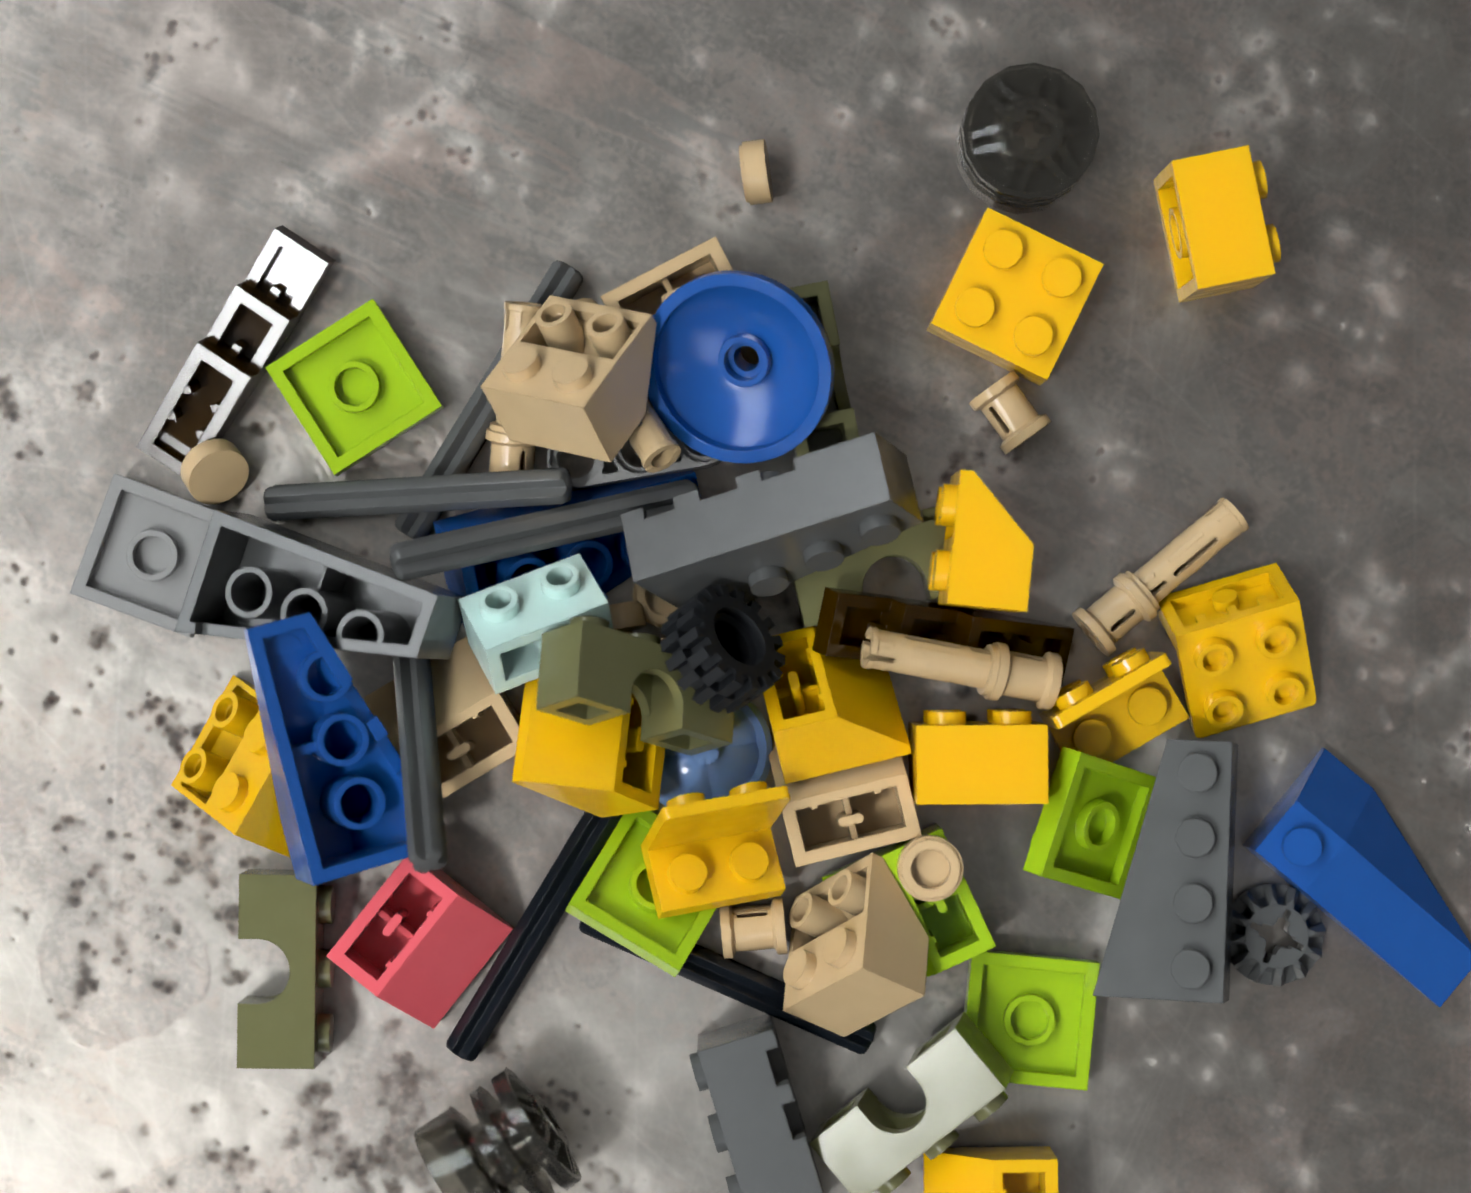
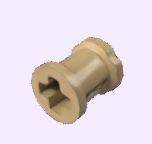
M1014 370L991 385L969 403L974 411L981 410L1001 437L1003 442L1000 448L1005 455L1052 422L1047 414L1039 415L1017 385L1019 376Z
M773 897L771 904L743 907H732L730 905L719 908L724 959L734 958L736 952L775 949L778 955L788 954L783 897Z

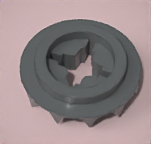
M1263 884L1244 892L1233 903L1232 965L1246 978L1265 985L1281 987L1286 983L1305 978L1316 961L1322 958V946L1326 929L1318 912L1317 905L1297 889L1283 884ZM1287 909L1284 920H1286L1284 931L1292 936L1291 939L1298 942L1296 948L1290 945L1287 947L1276 945L1272 953L1268 952L1265 961H1263L1266 951H1264L1266 940L1258 935L1259 932L1250 928L1251 923L1254 922L1261 926L1264 923L1273 926L1278 918L1283 917Z

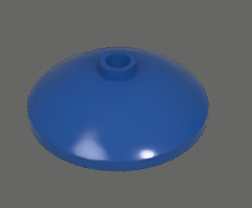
M741 270L716 271L694 278L679 287L660 305L653 315L656 321V332L648 397L654 410L666 427L690 448L708 457L725 462H763L784 455L797 447L812 433L821 421L828 408L834 386L835 372L832 348L823 325L816 314L799 295L787 286L767 276ZM742 346H749L757 352L759 357L757 364H751L744 360L741 354Z

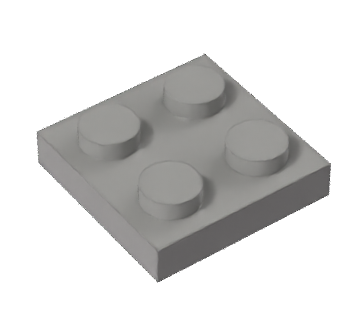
M114 473L70 594L174 632L214 509ZM176 632L187 637L195 636V634Z

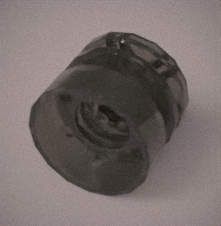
M1038 63L1009 66L985 80L968 103L966 111L961 118L954 145L958 171L971 193L991 208L1013 214L1043 211L1065 198L1093 162L1100 136L1096 108L1083 86L1061 69ZM1024 121L1033 122L1034 132L1044 134V137L1038 140L1033 149L1025 148L1024 137L1013 135V133L1019 131Z
M507 1067L491 1079L500 1103L488 1090L481 1086H478L470 1093L472 1105L479 1122L473 1124L459 1110L450 1106L414 1132L415 1142L422 1159L442 1193H518L517 1189L521 1186L528 1193H554L546 1172L565 1190L570 1189L581 1181L582 1176L570 1151L568 1138L558 1120L542 1098L534 1091H531Z

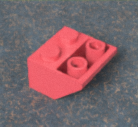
M407 857L400 862L326 957L376 997L434 1029L514 927L444 871L430 870L427 873H419L414 870L413 863Z

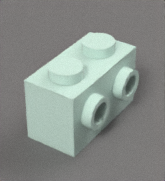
M580 553L458 599L468 643L495 694L539 678L543 633L570 624V619L577 616H595L606 619L610 623L609 628L613 629L609 602Z

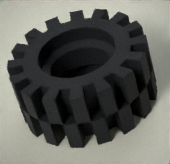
M718 584L714 588L712 585L704 588L667 617L668 621L662 625L661 633L667 637L660 643L662 652L672 654V657L665 663L669 672L679 670L682 678L676 683L683 691L691 686L695 690L692 699L698 704L702 705L709 700L711 711L719 713L726 709L727 713H733L740 708L742 709L780 680L783 674L780 668L785 665V655L776 652L783 646L781 636H771L769 632L775 626L770 616L762 620L757 614L761 606L754 599L746 604L744 603L745 592L735 588L729 593L728 586Z

